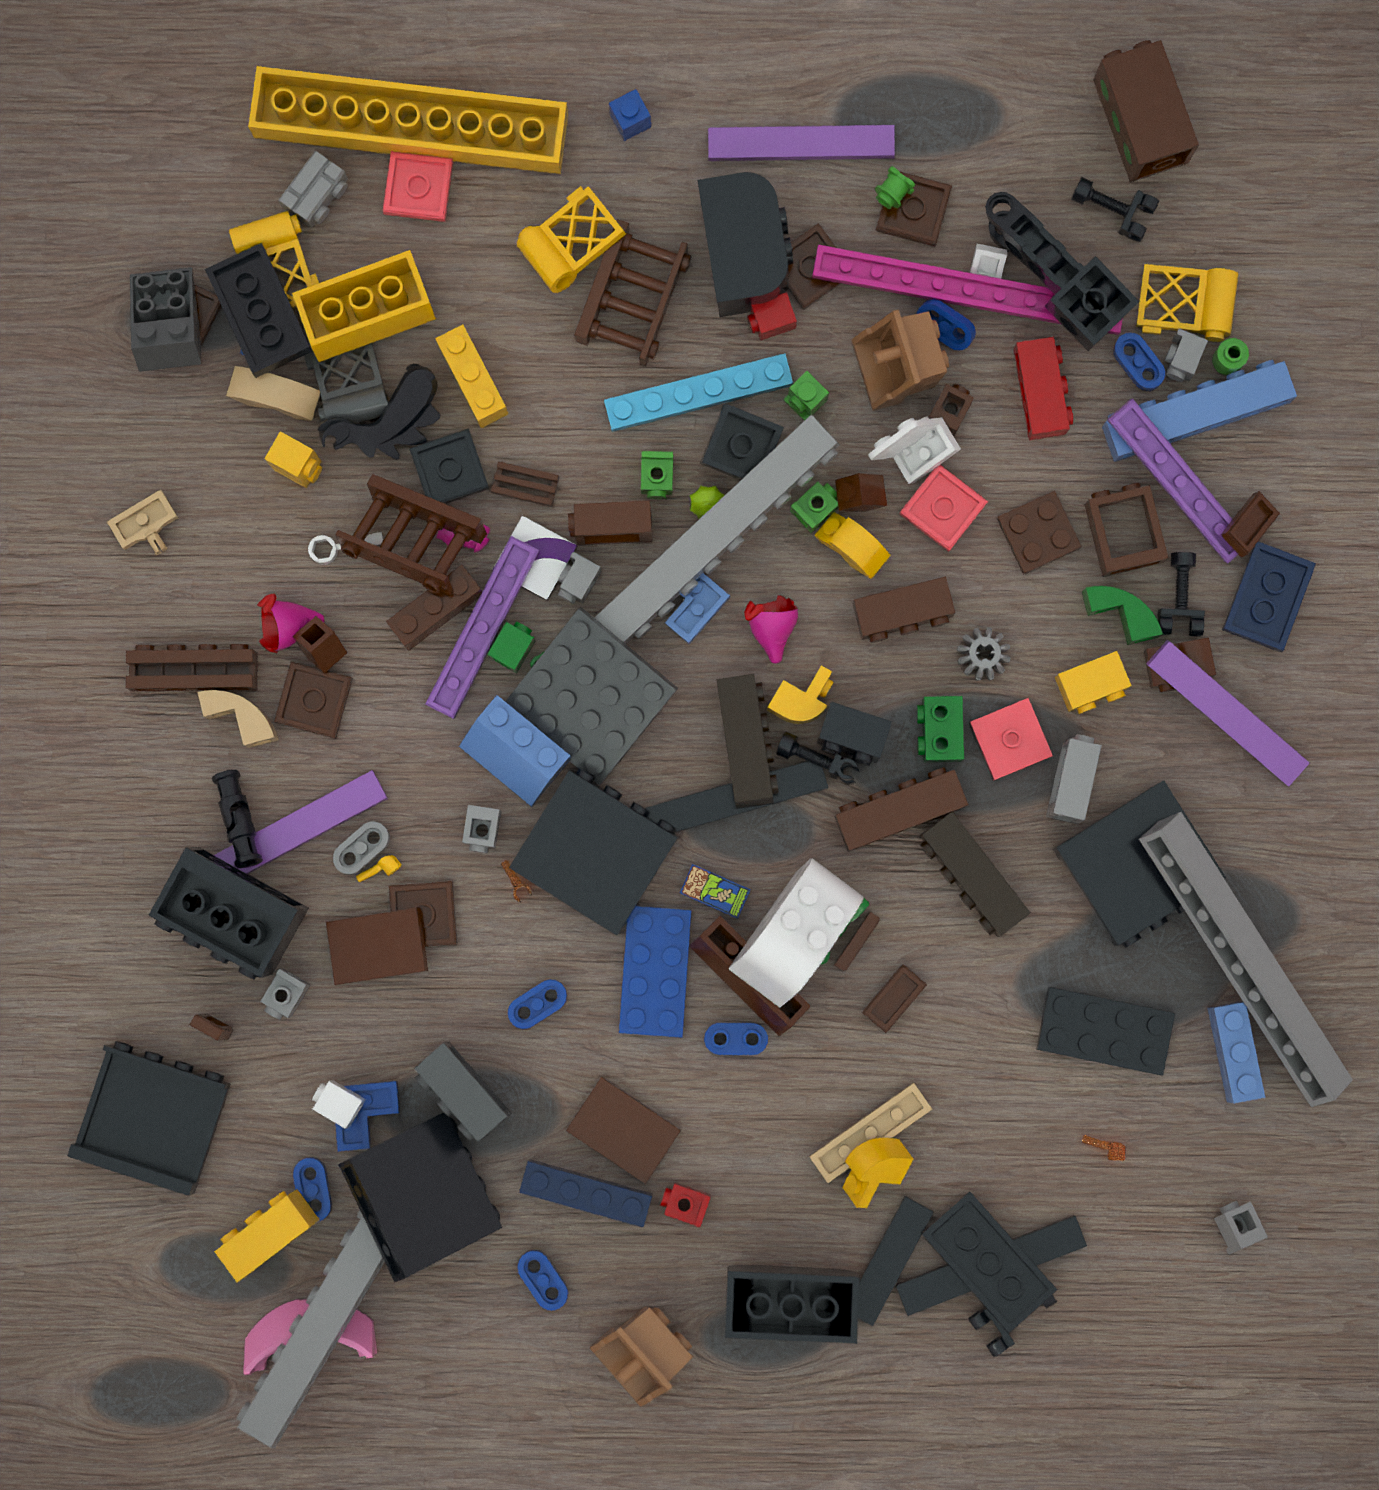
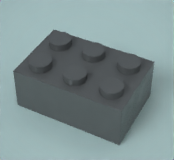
M450 1042L442 1043L414 1068L418 1073L415 1077L418 1083L427 1092L433 1090L440 1098L436 1101L438 1106L446 1115L454 1114L461 1122L457 1127L469 1141L474 1138L477 1142L481 1141L512 1114Z

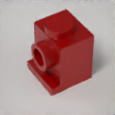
M674 1182L672 1189L666 1187L660 1206L666 1208L664 1215L701 1228L711 1195ZM684 1198L688 1199L691 1204L690 1208L685 1211L678 1207V1202Z

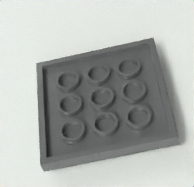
M580 607L505 702L571 756L569 761L578 769L581 768L595 777L594 782L597 785H601L679 688Z

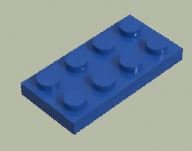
M636 906L627 919L619 1033L683 1038L691 910Z

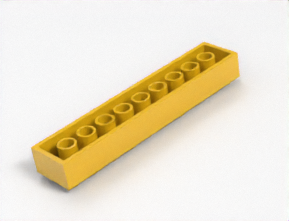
M257 66L248 127L253 137L258 139L390 154L391 151L452 158L453 162L561 174L568 108L567 102Z

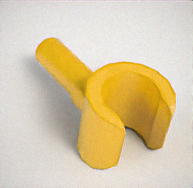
M393 855L384 856L372 868L356 875L358 882H362L381 870L388 876H391L402 864Z

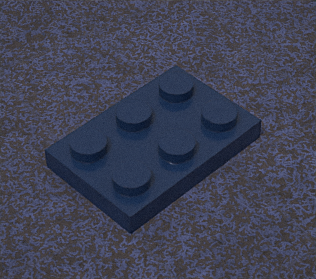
M1258 541L1250 553L1222 630L1278 652H1283L1316 563Z

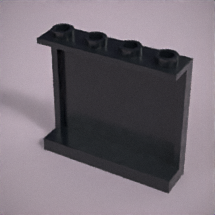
M581 768L577 772L569 770L509 868L613 934L618 935L680 836L674 833L677 828L660 818L657 823L649 818L647 815L650 811L636 802H633L630 806L620 800L623 794L608 785L603 789L593 783L595 777Z
M1164 780L1053 849L1058 859L1063 860L1114 940L1112 941L1114 946L1123 944L1126 948L1141 939L1139 932L1147 927H1150L1153 931L1168 922L1165 917L1174 910L1178 914L1185 911L1139 840L1158 821L1182 812L1224 879L1226 878Z
M115 1041L114 1046L104 1045L103 1050L106 1053L76 1143L71 1144L67 1157L187 1196L195 1194L231 1084L224 1082V1075L206 1070L205 1075L193 1072L194 1066L176 1060L175 1064L172 1065L162 1062L164 1056L154 1052L145 1051L144 1055L132 1052L134 1046L123 1042Z
M444 1112L338 1164L394 1283L503 1228L500 1223V1214L497 1208L491 1204L486 1194L485 1182L477 1175L472 1165L471 1153L463 1146L458 1136L456 1122Z

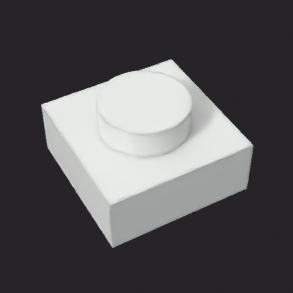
M976 244L969 273L1001 279L1007 258V250Z

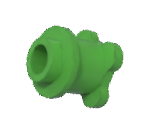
M891 166L888 169V178L882 185H877L875 188L878 194L876 199L888 209H891L892 206L899 208L902 198L906 193L911 195L915 183L910 178L904 176L898 169Z

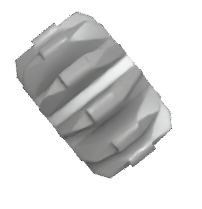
M989 627L986 629L984 637H982L979 628L973 630L974 639L965 634L962 639L968 646L959 645L957 647V652L967 655L957 660L958 664H969L964 671L965 675H969L973 669L976 670V681L981 680L983 672L986 673L989 681L993 680V669L997 673L1003 674L1005 669L999 662L1009 663L1011 659L1009 656L1001 654L1009 650L1010 645L1003 644L999 646L998 644L1004 635L999 633L995 639L991 638L992 628ZM976 649H989L988 657H991V660L989 661L987 658L982 661L979 660L977 656L980 652H977Z

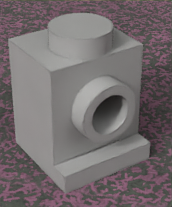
M1178 329L1172 339V342L1177 343V345L1171 344L1164 360L1169 362L1166 376L1179 382L1184 380L1190 381L1195 374L1208 340Z
M573 551L570 556L573 565L572 567L566 565L558 579L562 584L557 595L571 604H574L576 600L583 604L602 570L600 566Z
M468 805L462 843L470 845L469 851L488 853V848L496 849L502 814L500 809ZM480 825L488 827V833L483 837L477 834V828Z
M279 968L260 1001L267 1005L264 1011L281 1020L283 1015L291 1018L311 984L289 971ZM280 990L287 992V999L284 1002H280L277 999V993Z
M1237 1201L1219 1208L1222 1215L1214 1218L1228 1246L1226 1249L1228 1255L1268 1237L1251 1201L1239 1206Z

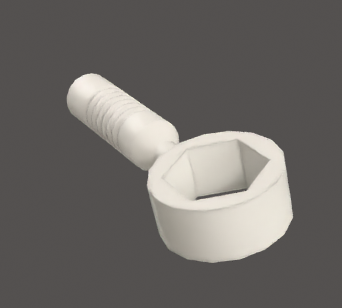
M382 532L369 534L364 541L373 545H381L384 540ZM325 535L314 537L308 546L310 557L321 565L332 563L336 559L338 550H341L340 544H336L330 537ZM328 541L333 547L330 556L318 559L313 554L316 543Z

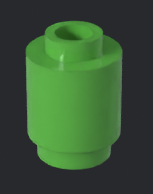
M1229 338L1223 341L1212 357L1215 370L1226 376L1240 371L1249 358L1248 347L1237 338Z

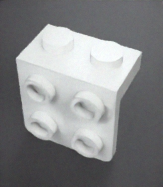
M926 416L919 420L910 418L897 427L898 432L892 437L888 435L878 440L874 444L875 449L868 455L871 460L894 458L908 484H913L953 456L961 448L942 417L929 419Z

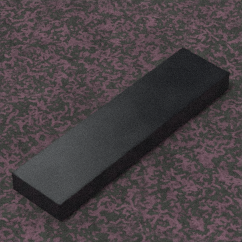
M904 1196L859 1280L858 1318L872 1326L934 1213L932 1210Z

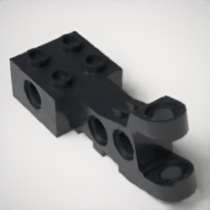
M1007 192L994 193L986 201L985 209L989 220V233L993 242L1001 249L1011 252L1055 294L1045 307L1087 351L1099 342L1140 302L1096 256L1086 266H1083L1080 262L1078 263L1066 251L1067 248L1044 228L1040 220L1011 194ZM998 203H1006L1011 208L1010 211H1000L996 214L992 212ZM997 228L1003 235L997 233L995 229Z

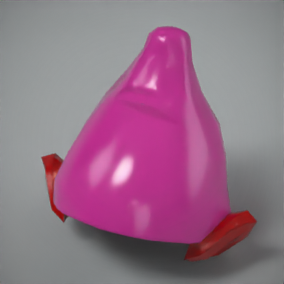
M275 593L266 595L257 604V606L261 607L263 638L259 642L266 651L277 654L278 651L289 648L296 643L293 638L294 634L310 620L317 616L324 622V616L296 603L276 600Z
M779 595L776 601L754 605L752 601H749L744 611L745 619L749 621L755 639L762 646L770 661L774 664L780 663L787 639L797 622L798 607L794 605L792 599H786Z

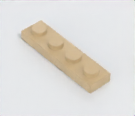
M912 1083L809 1157L826 1182L829 1183L849 1169L845 1160L857 1146L874 1138H893L931 1111L932 1108L915 1083Z

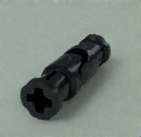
M226 770L215 774L212 777V781L218 787L221 799L218 804L227 829L228 841L233 844L236 856L234 861L235 867L238 869L248 868L261 863L263 858L257 852L254 840L256 836L255 828L251 822V813L246 795H242L238 780L241 777L238 770Z

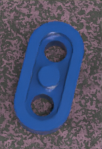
M929 299L918 309L917 314L929 312L931 319L936 320L940 331V338L938 340L951 349L964 350L974 340L976 330L973 323L942 301ZM931 310L937 312L939 317L934 316ZM957 328H961L965 334L959 333Z
M1136 333L1121 335L1113 348L1115 359L1139 389L1152 391L1158 388L1165 378L1163 364L1140 335ZM1124 347H1132L1134 354L1131 356L1126 355ZM1144 371H1150L1153 375V379H1144L1142 373Z
M556 980L541 982L510 1004L508 1008L510 1022L520 1029L533 1027L564 1006L567 1000L566 988ZM550 989L557 992V999L553 1002H549L545 997L546 992ZM521 1007H528L530 1009V1016L527 1019H522L519 1016Z
M715 1023L707 1029L704 1041L708 1050L717 1055H757L766 1048L768 1035L766 1030L756 1023ZM717 1033H724L727 1040L725 1044L717 1045L714 1041V1036ZM749 1033L757 1034V1044L749 1045L746 1042V1036Z
M313 1157L305 1158L299 1161L293 1170L295 1190L298 1189L310 1207L313 1199L321 1202V1209L314 1212L320 1219L319 1221H322L330 1214L332 1209L327 1170L321 1160ZM307 1168L315 1169L316 1177L314 1179L306 1177L305 1172Z
M530 1250L524 1253L518 1262V1273L538 1304L546 1310L561 1308L568 1298V1287L545 1253L539 1250ZM532 1260L538 1261L540 1263V1270L537 1272L531 1271L528 1267L529 1262ZM549 1287H555L558 1290L556 1298L551 1299L547 1296L546 1291Z

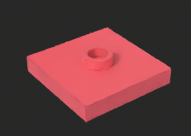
M391 151L383 214L445 222L453 159Z
M939 465L933 469L899 514L949 552L988 501L943 466Z
M1029 698L969 722L993 781L1053 756Z

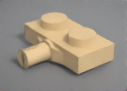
M160 489L110 519L107 523L124 550L140 541L148 540L155 554L159 555L162 553L160 549L164 552L167 550V546H165L158 533L163 527L179 517L164 492Z

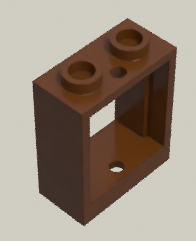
M1133 483L1123 486L1122 492L1110 494V490H1103L1091 494L1092 499L1085 503V509L1102 577L1161 564L1168 559L1150 485L1141 487L1140 483ZM1141 498L1154 549L1111 558L1099 508Z
M650 500L574 504V513H568L570 537L576 538L578 546L653 542Z

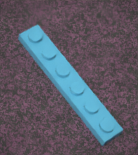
M781 354L604 399L611 430L614 432L790 387L793 385V380L786 354Z

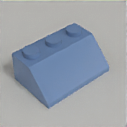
M498 695L476 719L459 745L461 749L531 807L571 759L567 752Z

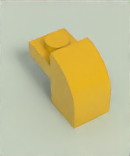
M836 512L831 514L814 535L819 542L839 553L853 569L870 579L874 577L891 556L883 545L865 528L848 517L846 519Z
M821 665L806 692L783 680L767 707V711L793 724H805L814 721L827 708V705L817 700L819 695L825 698L834 682L829 679L832 671Z
M874 1138L857 1146L846 1158L845 1162L851 1171L846 1178L843 1189L856 1208H867L880 1183L901 1184L913 1161V1157L899 1139Z

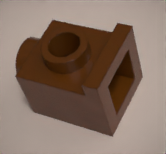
M946 384L929 415V419L942 417L955 437L974 398L969 395L970 391L958 384H953V386ZM953 405L957 412L950 414L946 412L945 407Z

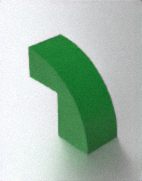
M1109 586L1086 587L1082 591L1088 616L1116 609L1119 610L1127 645L1156 639L1163 634L1153 612L1133 594Z

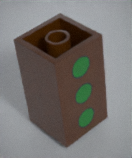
M1145 40L1134 45L1132 50L1123 53L1121 50H1115L1106 54L1100 62L1093 81L1130 183L1188 164L1199 143L1162 41L1159 40L1151 43V40Z

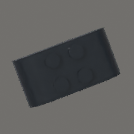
M751 172L697 180L719 316L725 317L751 312V305L771 301L778 295L786 293L789 282L788 265L793 264V253L790 237L784 238L783 236L788 234L785 207L779 208L777 195L771 183L761 175Z
M768 1265L728 1266L725 1338L857 1344L860 1277L855 1271L833 1268Z

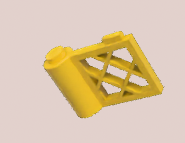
M581 186L566 198L569 202L543 224L534 227L528 226L518 235L519 239L516 243L518 249L553 293H559L567 289L575 281L577 274L626 235L589 186L584 190ZM590 198L595 204L593 217L578 216L579 206ZM600 211L605 217H599ZM561 221L570 222L568 236H556L551 229ZM577 222L591 223L589 238L575 237ZM598 223L611 224L615 229L605 239L596 238ZM561 242L567 243V247L565 248ZM573 243L588 244L587 254L576 262L572 257Z
M289 210L229 229L236 254L262 243L268 257L275 255L273 261H271L273 267L290 275L284 291L287 298L292 300L289 301L292 308L297 306L294 297L288 295L287 292L294 278L305 282L307 287L319 283L316 273L312 275L309 273L297 235L302 232V228L296 214L291 216ZM295 249L298 261L293 271L277 264L282 252ZM300 267L304 278L297 274Z
M1144 264L1137 327H1143L1142 333L1161 335L1162 329L1173 331L1182 329L1187 332L1205 335V339L1211 342H1223L1224 337L1231 335L1238 272L1224 268L1203 270ZM1150 273L1163 274L1170 283L1156 293L1148 284ZM1171 275H1175L1178 277L1176 279H1173ZM1185 277L1200 278L1199 288L1189 296L1178 285ZM1174 287L1184 300L1170 310L1160 297ZM1148 290L1152 297L1146 301ZM1197 296V304L1195 306L1191 300ZM1154 301H1157L1166 312L1158 320L1144 319L1145 308ZM1188 304L1195 313L1194 324L1180 323L1174 313ZM1170 317L1173 322H1168L1165 320Z

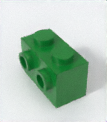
M924 697L922 705H917L916 709L917 724H923V736L917 737L918 755H923L924 763L962 762L964 760L963 697Z

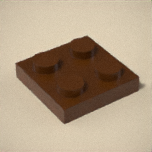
M1055 491L997 517V521L1023 575L1082 547Z

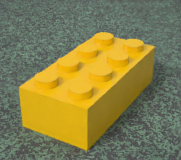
M411 250L292 293L309 343L318 362L436 320Z

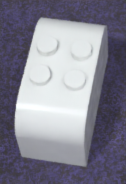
M811 858L795 872L733 961L729 970L778 1007H781L793 998L811 978L859 908L864 897Z

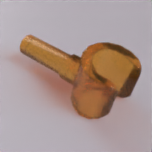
M508 860L502 862L501 865L514 887L513 896L515 900L522 902L516 894L517 889L520 887L527 888L530 896H532L531 887L527 883L521 882L516 873L509 868L510 863Z
M1086 1135L1083 1136L1082 1143L1100 1149H1107L1108 1160H1125L1126 1148L1122 1143L1101 1141Z

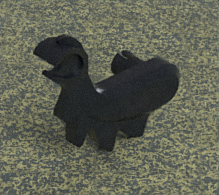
M415 363L407 366V372L404 373L381 416L371 424H356L344 418L335 417L322 421L318 426V431L323 447H325L326 437L332 435L336 438L335 443H333L335 450L353 443L357 444L366 456L370 458L374 457L376 448H378L386 455L397 460L400 458V454L394 447V444L417 445L426 443L425 435L416 427L432 425L441 416L439 411L431 404L438 388L437 379L429 368Z

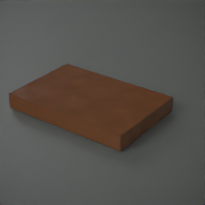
M420 908L326 922L334 985L428 971Z
M601 1077L566 1131L646 1184L681 1130Z

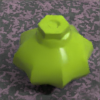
M701 485L695 493L690 495L691 505L689 510L700 519L725 495L719 491L717 486L706 487Z

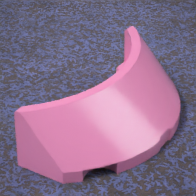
M296 1299L275 1308L251 1329L245 1338L244 1375H251L254 1371L265 1370L268 1358L275 1353L281 1343L287 1344L292 1335L289 1329L298 1315L303 1316L309 1307V1304L306 1303L307 1299ZM356 1310L338 1342L356 1349L359 1357L373 1358L377 1354L373 1320L365 1313L363 1314Z

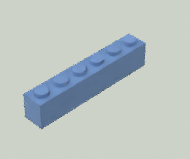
M1270 360L1257 365L1256 371L1245 374L1244 370L1236 371L1227 375L1226 381L1216 384L1215 380H1210L1196 386L1197 390L1186 394L1185 390H1180L1168 395L1167 401L1156 404L1155 400H1150L1140 404L1139 407L1167 441L1173 443L1289 404L1297 397L1285 361L1275 364L1274 360ZM1106 421L1102 429L1114 462L1134 456L1135 453L1111 424Z

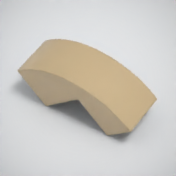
M235 366L226 396L248 406L270 408L294 419L312 421L321 391L271 373L255 378L250 368Z
M219 690L197 692L203 717L210 720L233 713L236 714L242 742L245 747L251 748L279 740L273 724L265 713L245 698L231 692Z

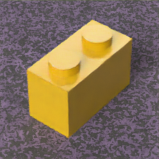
M281 431L264 458L274 471L305 488L308 487L310 482L315 483L322 471L320 466L322 461L313 449Z
M1118 651L1059 673L1054 677L1068 712L1077 709L1078 714L1096 708L1095 702L1106 698L1108 703L1125 697L1124 690L1131 687Z

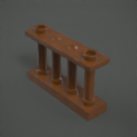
M617 219V223L626 235L605 251L574 336L577 343L588 346L590 338L596 339V337H600L640 351V365L646 367L649 358L655 359L660 344L659 341H656L659 329L680 272L686 273L692 255L687 254L688 244L681 242L678 253H674L634 239L633 235L629 234V223ZM630 250L673 265L668 281L664 282L622 267V263H619L622 251L627 253ZM620 279L662 294L657 311L611 296L612 292L608 291L611 281ZM610 308L652 323L646 340L601 325V321L597 320L601 309L606 310Z
M372 474L367 482V486L372 495L373 503L354 534L349 535L340 530L335 534L341 546V551L351 558H363L422 583L427 590L433 593L441 591L451 595L453 588L446 573L465 541L469 542L472 540L479 544L482 543L487 535L482 519ZM391 506L400 511V514L379 547L364 541L384 508ZM417 517L427 522L426 527L407 558L391 552L411 519ZM446 529L454 533V537L434 570L418 564L438 530Z

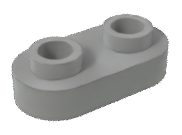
M371 821L363 824L334 851L333 863L336 869L348 875L360 872L387 848L390 842L388 829L379 822ZM373 832H377L380 836L376 844L369 842V835ZM348 853H353L356 857L352 865H348L345 862V856Z

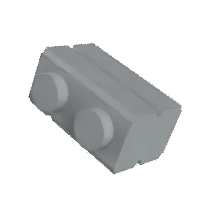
M314 151L278 201L284 210H289L291 215L296 214L301 222L312 228L316 222L321 224L326 219L330 211L328 206L334 198H341L348 187V183H346L348 177L343 169L330 162L317 151Z

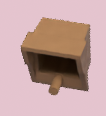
M899 309L894 310L851 340L873 411L901 404L906 396L934 388L947 373V368H949L948 356L946 351L940 348L938 338H940L939 327L936 320L931 319L929 312L901 317Z
M644 1306L617 1329L611 1327L589 1347L640 1407L668 1392L673 1387L669 1381L693 1358L688 1352L692 1348L690 1343L680 1332L676 1331L673 1334L666 1327L670 1321L656 1307L651 1309Z

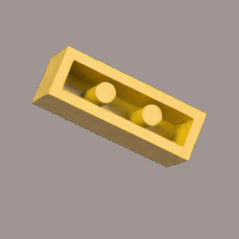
M462 324L435 338L480 428L508 415L507 408L464 325Z
M298 1189L288 1195L285 1191H282L268 1202L271 1206L269 1210L262 1213L259 1209L244 1220L247 1227L240 1232L237 1228H234L220 1239L223 1245L214 1252L237 1283L320 1220Z

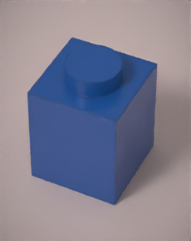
M637 89L609 102L610 116L624 141L651 128V115Z

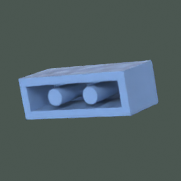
M1235 1002L1207 1008L1226 1101L1234 1104L1265 1098L1245 1003Z

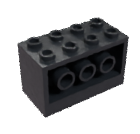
M186 847L151 909L149 916L156 919L154 924L169 933L174 930L183 934L182 940L196 948L203 946L212 951L211 957L225 964L228 961L240 966L238 971L241 974L255 980L256 977L262 978L273 975L309 907L255 877L244 873L201 847ZM197 896L201 898V907L197 906ZM226 911L230 917L228 923L224 920V912ZM252 927L257 929V938L252 937Z

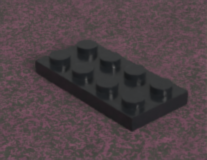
M262 243L205 269L255 378L313 352Z
M1048 987L1036 1050L1163 1076L1175 1013Z
M968 1192L922 1233L926 1241L1008 1334L1057 1291L1056 1287L971 1192Z

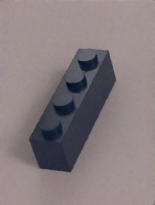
M532 1159L527 1162L519 1193L639 1227H644L653 1193Z

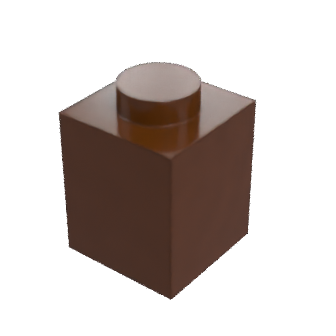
M858 473L835 480L839 511L867 512L887 506L883 475Z
M317 616L293 636L306 658L323 673L327 672L347 654L335 632Z

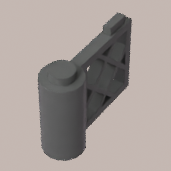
M372 343L366 345L360 356L348 351L335 356L330 365L322 361L318 362L314 352L304 355L308 370L314 369L319 390L321 391L323 407L318 408L321 422L335 417L344 418L358 424L381 416L389 401ZM342 355L356 361L348 375L335 369ZM367 355H369L370 362L365 360ZM361 365H364L373 370L375 379L362 383L354 379V376ZM321 367L326 369L324 374H322ZM331 373L345 379L340 389L327 392L325 383Z

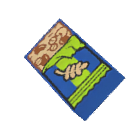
M692 864L680 894L738 919L751 889Z

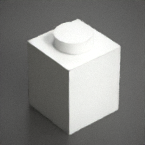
M334 1080L329 1081L327 1085L322 1083L312 1098L316 1102L313 1107L314 1111L345 1129L350 1128L366 1101L363 1097Z

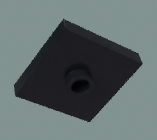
M469 428L409 448L425 496L446 504L489 489Z

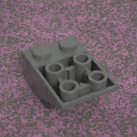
M192 267L130 274L131 350L139 372L201 365V339Z

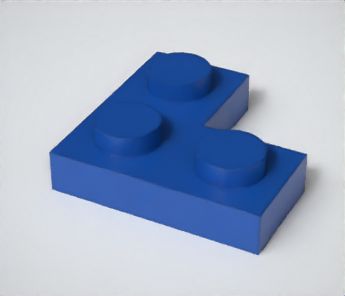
M397 1081L344 1086L366 1099L350 1128L345 1129L335 1123L338 1151L371 1148L368 1116L400 1113Z

